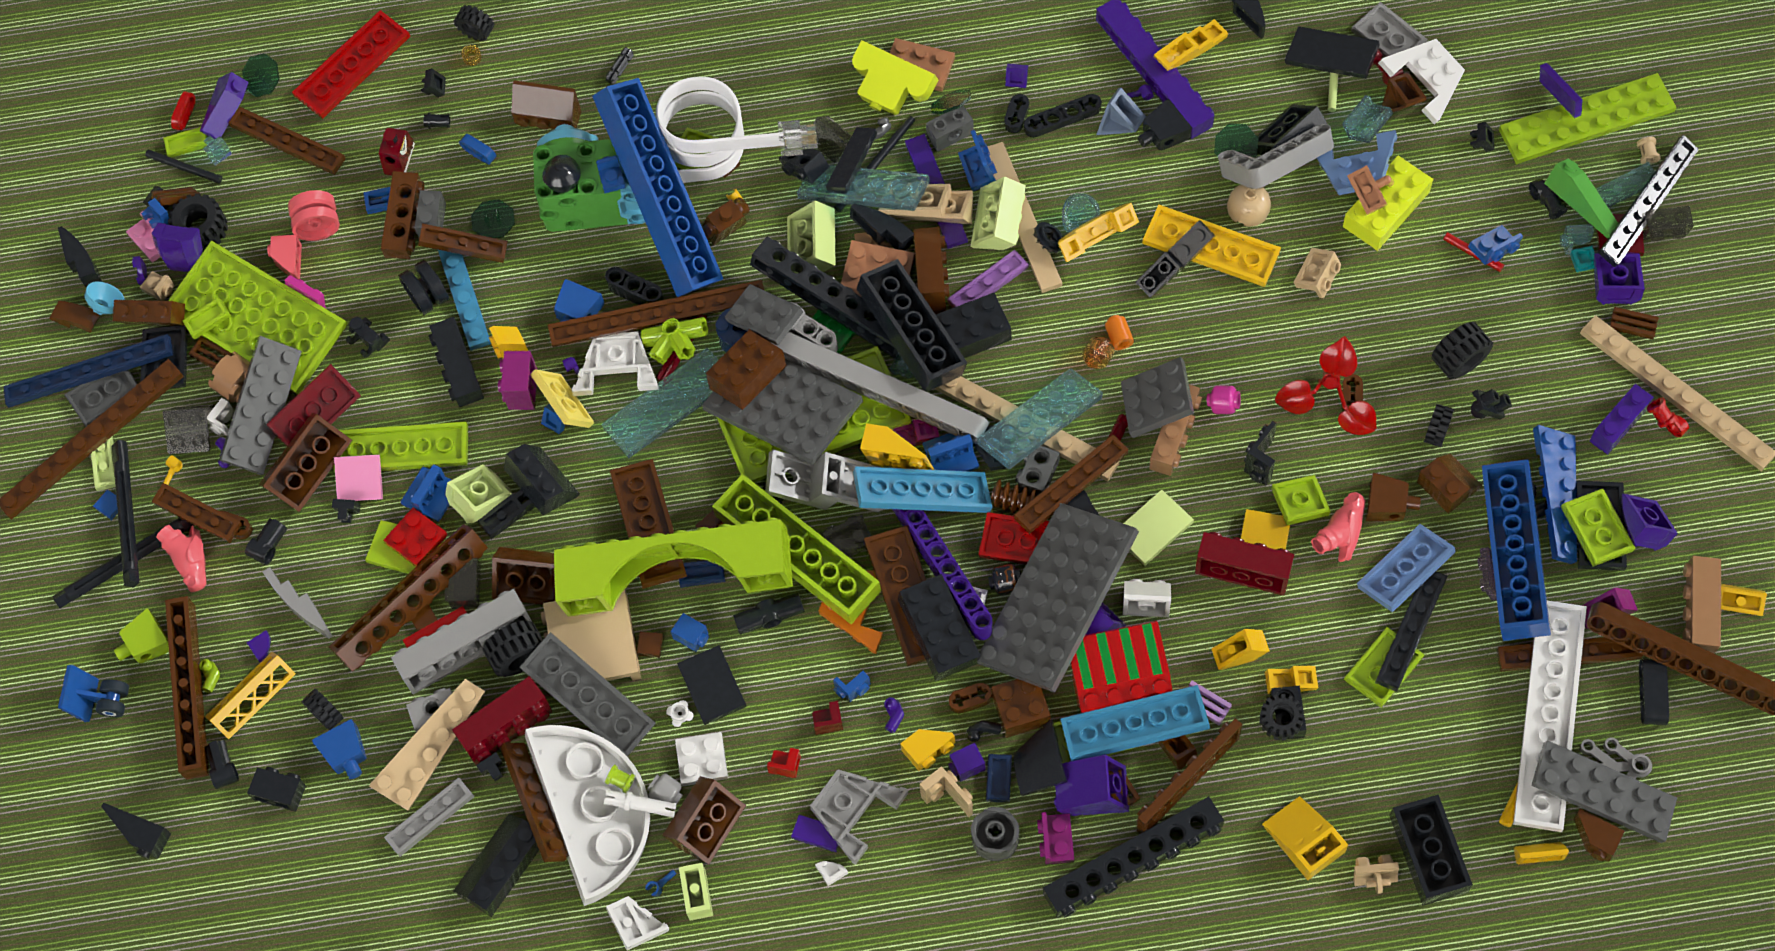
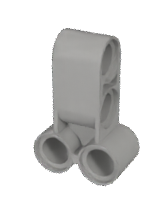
M802 309V315L789 332L837 353L838 344L835 333L805 315V311ZM808 331H814L811 334H805ZM825 342H832L829 345H823Z

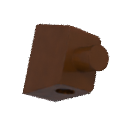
M1373 473L1370 481L1366 521L1404 520L1406 509H1420L1421 497L1408 495L1409 483Z

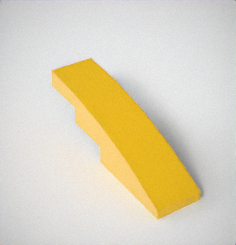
M1214 19L1204 27L1198 26L1189 34L1183 33L1155 53L1154 58L1169 71L1208 51L1226 39L1228 32Z

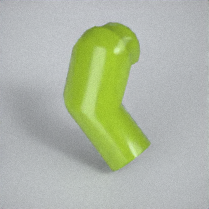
M203 659L199 664V668L202 670L206 680L201 689L211 694L220 678V672L213 661Z

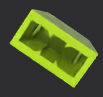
M147 608L120 630L119 634L125 643L113 650L120 661L132 655L139 664H142L168 653V638L155 616Z

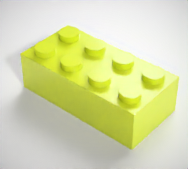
M1399 155L1388 166L1386 175H1389L1394 180V185L1392 187L1384 186L1380 188L1388 205L1367 215L1358 199L1345 214L1343 227L1377 251L1430 193L1433 178Z

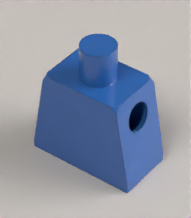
M565 279L554 306L556 317L562 322L595 315L605 303L601 293Z
M352 719L312 740L337 774L346 771L349 779H355L362 774L358 764L365 761L367 757L359 729Z

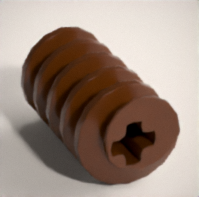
M999 479L994 486L991 503L994 501L995 508H999L1002 504V509L1005 511L1011 506V513H1016L1018 509L1020 511L1036 498V491L1033 490L1030 495H1027V488L1024 487L1019 492L1018 485H1015L1011 490L1010 482L1001 487V480Z

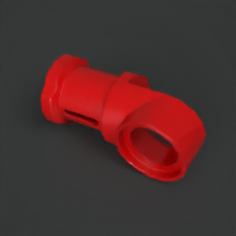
M1658 398L1647 406V411L1656 418L1657 425L1660 428L1666 427L1672 435L1680 438L1689 430L1687 421L1671 412L1666 406L1664 398Z

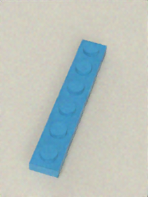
M438 250L470 350L490 345L488 331L463 255Z

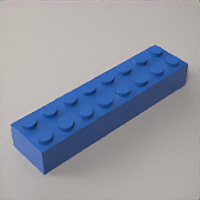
M1529 460L1483 465L1482 472L1496 596L1503 641L1550 636L1551 629Z

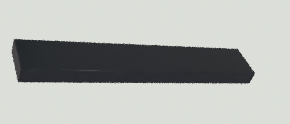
M1435 571L1416 589L1377 676L1376 684L1395 692L1398 691L1448 576Z

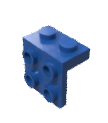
M972 130L970 132L976 146L961 151L958 155L969 185L974 192L996 181L994 174L997 173V170L990 158L991 154L982 135H977L976 131Z

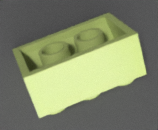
M1002 177L980 188L970 247L1005 250L1016 245L1019 238L1018 229L1022 219L1021 211L1025 200L1024 192L1026 185L1007 177Z
M813 201L787 217V249L797 253L800 258L808 263L814 264L822 272L835 266V209L818 201Z

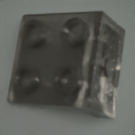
M215 404L173 407L163 410L168 454L208 452L211 450L207 416L215 407Z

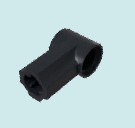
M269 518L258 537L252 538L247 544L245 555L264 565H268L274 558L275 547L283 537L287 527L278 520Z
M215 740L205 746L211 767L209 774L215 789L238 782V772L234 763L231 762L226 742L224 740Z

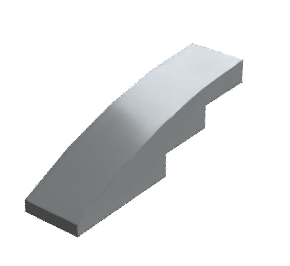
M270 567L262 571L278 596L295 615L328 639L333 637L307 593L299 597L289 580L281 584Z

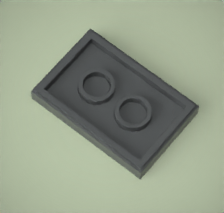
M126 370L79 385L66 393L65 397L85 427H87L133 389L137 382L130 372Z

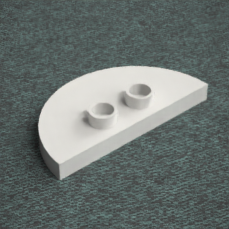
M562 725L538 726L526 729L525 738L568 852L569 856L567 859L583 905L586 906L607 896L628 878L641 858L649 832V812L634 809L627 811L624 810V807L604 804L605 797L615 799L605 795L607 789L623 793L622 789L615 785L605 784L606 777L615 764L619 770L629 775H636L628 792H633L635 796L648 798L645 785L629 758L619 748L597 734Z

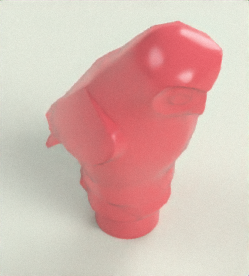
M1357 492L1349 493L1344 498L1343 506L1332 515L1327 526L1320 529L1317 536L1311 540L1312 547L1317 553L1324 554L1339 547L1338 561L1351 560L1359 539L1365 509V499L1361 494Z
M170 525L165 526L157 534L156 538L161 542L162 549L171 557L174 567L184 578L183 582L187 585L190 592L200 591L207 584L206 559L200 530L195 529L192 525L189 530V537H186L182 534L181 530H174Z

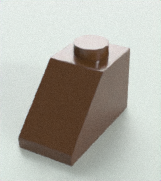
M1579 809L1574 817V822L1586 851L1599 861L1609 862L1625 831Z

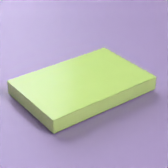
M1163 490L1159 491L1123 523L1135 527L1139 531L1129 552L1146 566L1193 524L1194 519Z

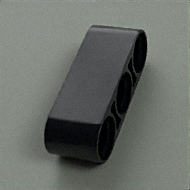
M611 267L606 271V282L612 293L637 305L664 300L662 290L658 285L620 267ZM634 287H638L637 290H634V291L631 290V289L634 288ZM652 296H658L655 299H650Z
M1641 658L1639 661L1641 723L1645 725H1668L1667 666L1653 659Z

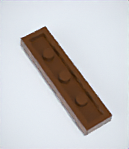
M422 223L418 246L504 263L508 241Z
M165 483L161 485L151 501L154 505L228 543H231L242 525L236 519Z

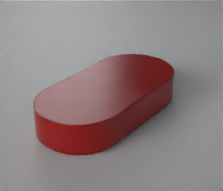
M184 91L181 94L171 118V127L180 131L185 129L195 107L196 98L194 93Z

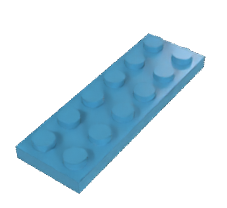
M855 466L853 471L859 508L987 513L992 510L985 472Z
M1198 685L1061 718L1071 761L1106 755L1210 729Z

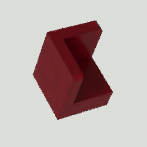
M838 701L829 702V709L812 712L816 735L843 730Z

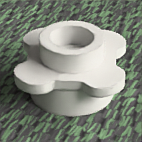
M684 700L668 707L666 711L667 715L671 716L672 724L675 727H680L683 722L691 721L694 717L693 713L688 709V703Z

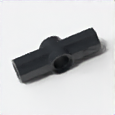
M797 592L777 600H763L755 608L735 614L733 617L741 635L761 627L766 629L773 628L779 625L782 620L805 611Z

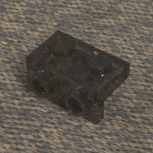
M1690 206L1647 210L1645 213L1647 225L1643 230V240L1651 239V241L1655 242L1661 241L1666 237H1673V239L1686 237L1694 227Z

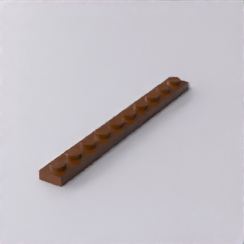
M761 279L548 324L552 347L661 325L670 318L680 321L723 312L733 307L749 284L764 290L763 282Z
M169 359L166 360L0 498V508L12 520L181 380L184 375Z

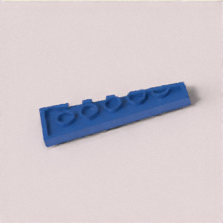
M1537 425L1533 428L1536 454L1540 455L1541 460L1539 474L1543 476L1544 480L1542 494L1547 500L1548 509L1545 510L1548 523L1552 559L1573 564L1577 562V536L1567 520L1561 505L1576 499L1575 435Z

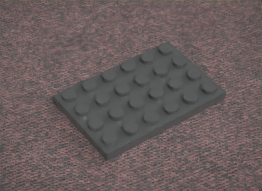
M785 359L786 367L743 410L714 391L703 403L704 411L814 465L863 402L861 395Z

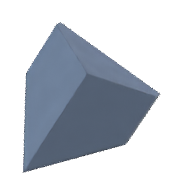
M1118 88L1108 102L1096 135L1134 133L1146 118L1144 113L1122 88Z

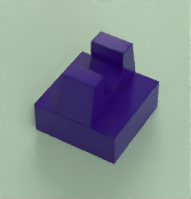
M1007 63L1005 86L1026 88L1028 65Z

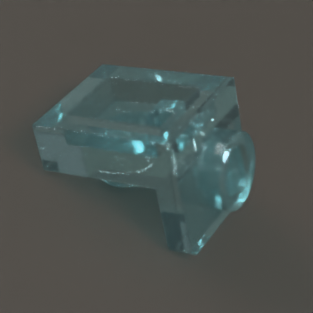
M1591 224L1566 226L1564 233L1560 235L1561 248L1564 247L1565 255H1570L1573 243L1583 245L1591 241L1594 233Z

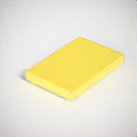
M536 369L530 374L563 424L590 428L594 424L593 419L577 396H573L572 389L561 374Z

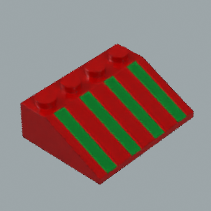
M1158 621L1087 634L1084 636L1070 663L1077 705L1081 713L1173 691Z

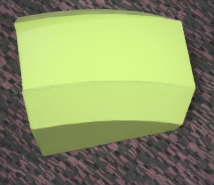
M483 464L447 482L445 493L449 505L465 519L466 523L478 521L512 494L511 489L496 473Z

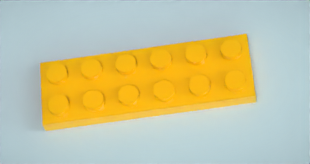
M1158 205L1142 244L1167 252L1201 220L1215 237L1192 262L1263 287L1266 286L1280 254L1281 247Z

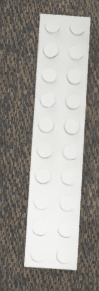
M1547 601L1551 635L1534 637L1513 825L1562 832L1566 801L1531 785L1544 742L1548 740L1572 751L1587 606Z

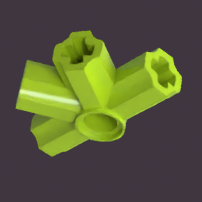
M704 317L681 322L675 318H670L661 326L641 330L642 344L645 348L653 347L649 352L650 357L663 365L673 351H675L680 360H688L694 356V351L696 350L690 339L708 335L709 329Z

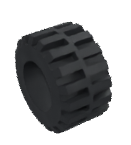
M195 193V196L190 194L184 200L182 198L179 199V203L172 206L173 211L169 212V225L190 228L194 221L200 218H207L202 225L195 227L199 228L203 252L211 240L219 245L221 243L220 239L225 238L226 233L224 231L228 230L226 224L228 222L215 199L209 198L206 194L201 196L200 193Z
M1469 322L1457 327L1445 336L1436 346L1431 357L1449 379H1456L1476 368L1490 353L1493 342L1476 322Z
M519 621L495 632L483 645V652L497 676H513L524 672L520 666L543 639L533 622Z

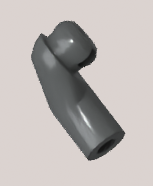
M887 117L878 120L880 127L875 128L877 131L875 140L881 138L891 129V123H889Z

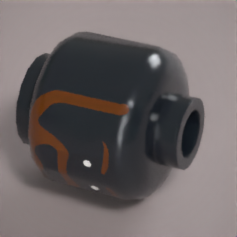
M1013 564L993 568L992 576L988 577L990 589H995L999 596L1011 594L1022 574L1020 568H1016Z

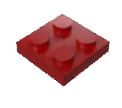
M413 507L383 541L417 567L443 542L448 534Z

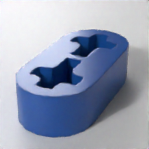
M465 134L459 141L460 146L466 152L485 164L490 165L497 157L496 153L489 146L469 134Z

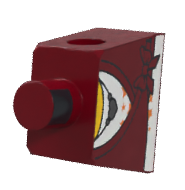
M386 128L379 149V157L385 175H393V171H407L415 145L414 140L407 131Z

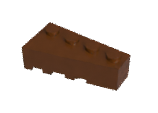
M940 227L914 229L918 290L936 315L946 311L945 297H950L949 284H944V281H948L947 267L943 268V265L947 264L946 251H941V249L945 248V235L940 236Z

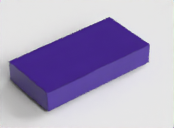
M802 815L798 816L791 835L792 839L837 852L839 845L820 821Z

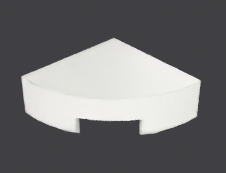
M827 861L815 864L828 886L848 874L846 868L841 864Z

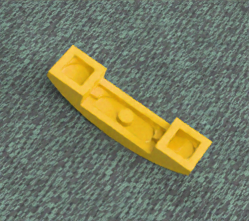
M1127 203L1107 211L1082 224L1060 239L1058 245L1065 261L1068 262L1085 253V249L1117 231L1123 232L1139 223L1132 203Z

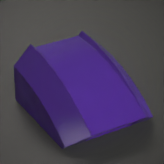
M158 223L152 231L155 247L170 270L189 272L203 253L199 228Z
M1627 252L1620 264L1613 267L1599 253H1594L1596 300L1603 305H1632L1640 301L1645 290L1640 254Z
M1628 494L1621 495L1625 526L1635 547L1641 546L1656 551L1666 547L1678 534L1657 501Z

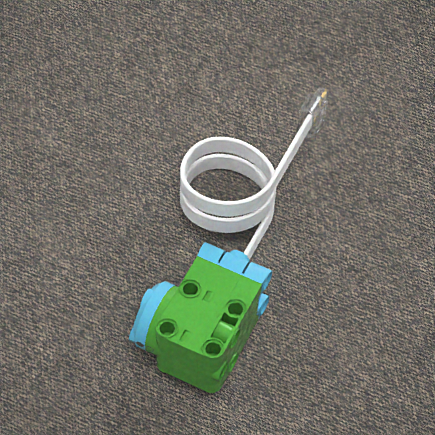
M692 77L680 80L669 86L662 93L657 103L656 119L673 160L689 167H707L678 170L683 183L713 180L726 175L739 162L743 149L781 146V157L803 155V149L818 148L816 125H800V120L778 122L779 133L744 136L741 110L735 94L726 84L714 78ZM695 90H709V91L691 92V93H687V94L681 95V94H683V93L690 92V91H695ZM699 104L721 107L736 122L735 130L731 137L704 140L678 138L667 131L666 127L670 119L677 112L686 107ZM563 124L557 126L555 130L548 132L537 142V147L533 152L534 192L539 206V216L548 231L556 232L645 223L620 161L619 165L626 188L604 193L596 161L607 156H617L610 139L599 140L596 135L574 128L571 125ZM688 153H706V154H688ZM557 155L570 156L577 162L581 171V176L576 186L565 193L551 190L542 178L546 164Z

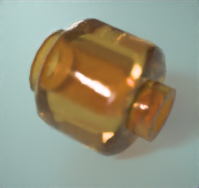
M1096 336L1089 340L1082 352V357L1088 367L1103 369L1109 364L1115 349L1109 339Z

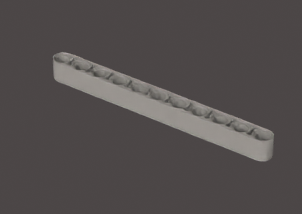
M790 332L787 333L777 346L783 350L785 359L955 436L970 434L975 444L980 442L989 425L987 419L974 412Z

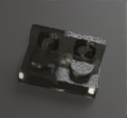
M863 515L851 516L844 523L838 526H830L822 533V537L848 557L866 550L864 538L872 536L865 524Z

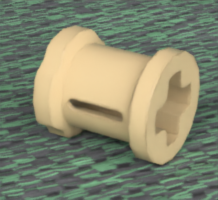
M1646 137L1637 142V148L1640 149L1642 155L1640 159L1641 164L1652 165L1660 161L1661 157L1657 153L1655 146L1656 138Z

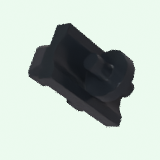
M1477 389L1472 392L1473 396L1477 399L1471 405V414L1475 418L1483 419L1488 415L1500 420L1505 417L1504 410L1512 407L1509 395L1505 393L1499 396L1497 391L1493 389L1487 392Z

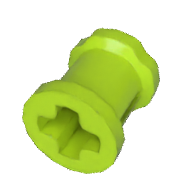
M614 764L606 777L605 784H613L622 789L623 793H627L636 775H629L619 770L618 766Z

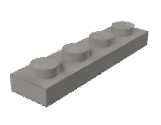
M457 778L384 838L398 856L401 857L473 799L474 795L461 779Z

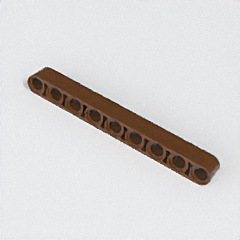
M1597 602L1591 606L1587 620V627L1591 631L1768 714L1775 715L1774 681L1606 603Z

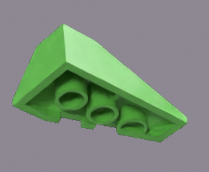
M1569 158L1555 165L1544 184L1608 239L1618 225V222L1585 172Z

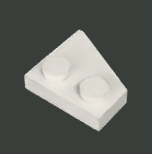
M629 896L606 906V910L627 951L669 931L667 924L661 923L648 910L639 907L637 902Z

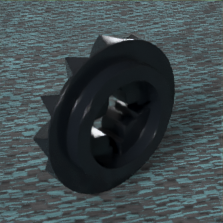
M1039 223L1034 228L1035 233L1033 234L1037 238L1036 243H1040L1042 249L1046 248L1049 253H1058L1061 250L1058 241L1063 238L1061 232L1050 223Z

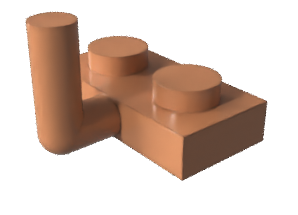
M1367 165L1347 175L1367 215L1388 205L1380 188L1384 186L1392 187L1394 185V180L1389 175L1375 181Z

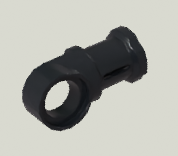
M1543 179L1530 182L1529 191L1532 198L1539 200L1542 205H1545L1550 219H1557L1567 212L1568 208L1561 203L1555 192L1550 191L1548 186L1544 184L1545 181Z

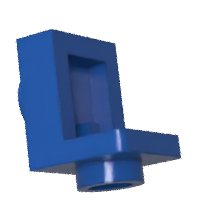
M864 671L859 673L847 685L838 677L833 679L836 694L841 699L846 698L849 702L858 695H864L869 690V685H871L870 678Z

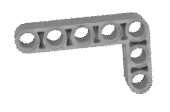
M1327 124L1317 125L1256 159L1234 150L1221 152L1218 155L1222 177L1251 189L1262 188L1332 150L1334 142L1331 127Z

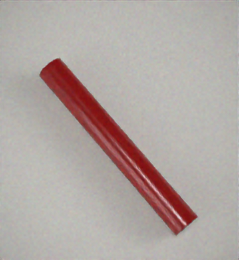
M1448 232L1443 238L1444 241L1481 261L1468 247L1469 244ZM1492 261L1486 264L1498 272H1501L1505 266L1499 261Z

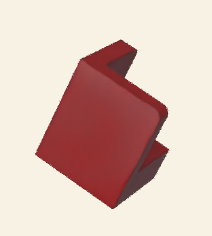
M790 748L789 753L774 750L771 762L767 763L768 773L796 778L801 760L800 750Z

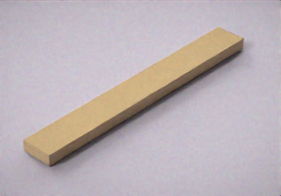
M1000 142L988 146L991 154L990 158L997 170V173L994 174L995 179L1007 177L1020 183L1004 143ZM1025 196L1021 211L1022 219L1018 229L1019 240L1039 288L1044 293L1062 287V281L1050 253L1046 248L1042 249L1040 243H1036L1037 238L1033 234L1035 233L1034 228L1038 224Z

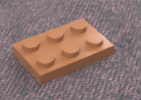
M895 38L890 54L935 74L939 81L934 90L943 92L955 59V53Z

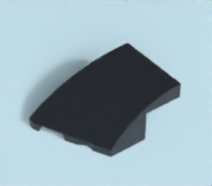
M1052 719L1043 725L1013 754L1016 778L1022 796L1067 783L1062 764L1063 759L1057 742L1058 737Z

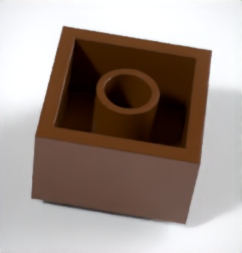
M1020 679L991 687L992 698L1006 738L1041 728L1051 720L1041 687Z

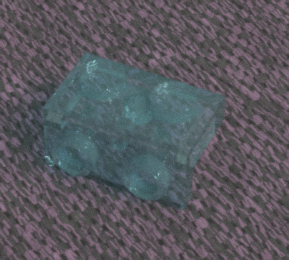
M1365 95L1342 125L1349 139L1370 143L1392 116L1393 112L1390 107L1373 104L1371 97Z

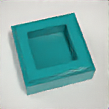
M1593 246L1570 251L1576 272L1594 269L1595 252Z

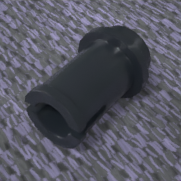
M428 112L423 117L424 127H428V129H431V127L450 128V114H431V112Z

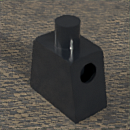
M1167 99L1143 120L1144 133L1138 136V141L1142 147H1146L1153 142L1158 150L1162 151L1191 139L1192 127L1172 102Z

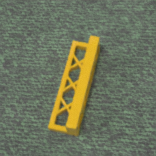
M271 652L205 718L227 739H230L296 673L277 654ZM281 665L287 674L281 680H273V671ZM260 684H269L268 693L265 696H256V688ZM243 700H252L251 709L247 713H239V704ZM235 716V724L227 732L220 723L226 717Z

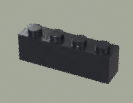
M451 317L429 325L432 334L428 335L433 347L437 346L438 352H435V356L439 365L443 364L445 370L441 371L445 383L450 382L451 388L448 389L451 400H456L459 407H463L484 399L455 318Z

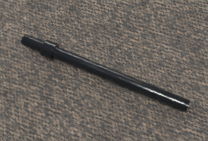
M909 115L851 185L848 192L842 193V198L834 206L837 212H841L849 201L852 202L858 195V190L915 122L912 116Z

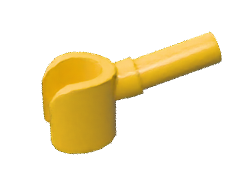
M173 455L166 460V465L170 469L163 483L169 485L175 472L180 471L183 467L182 462Z

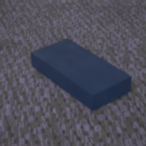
M706 560L683 563L687 577L679 579L680 588L726 582L724 568Z
M988 754L986 802L1010 803L1012 755Z

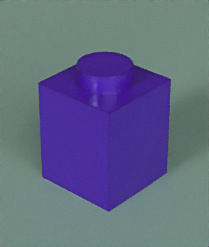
M975 743L949 754V770L955 776H958L960 782L986 770L985 762Z

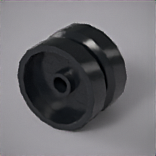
M423 259L414 265L415 273L419 279L409 270L399 274L398 278L412 302L424 316L433 310V304L429 296L438 305L444 304L450 298L436 272Z

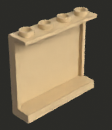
M626 590L621 593L613 611L568 617L556 601L543 603L544 612H541V619L543 625H547L548 631L544 633V638L550 632L553 633L607 681L631 676L632 681L641 679Z

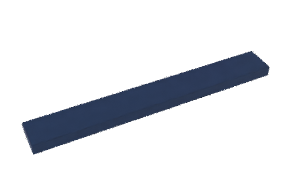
M168 334L5 385L3 386L5 404L10 408L173 356L171 338Z

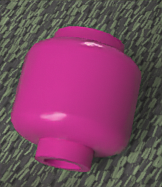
M1232 385L1214 386L1211 393L1207 394V406H1211L1214 414H1233L1236 409L1240 408L1241 394Z

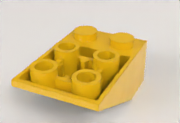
M866 423L860 449L871 465L882 468L884 466H891L892 468L934 470L925 454L887 426Z
M1300 796L1262 823L1264 828L1307 880L1342 856L1348 847V844L1336 829Z

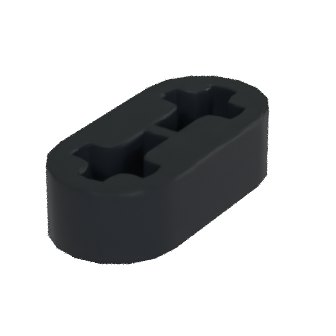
M1016 94L1010 100L1004 119L1005 129L1010 133H1018L1024 126V121L1029 111V99L1026 95ZM1019 102H1022L1023 105H1021L1020 109L1017 110V105L1019 104ZM1014 117H1017V122L1014 125H1011V122H1013Z

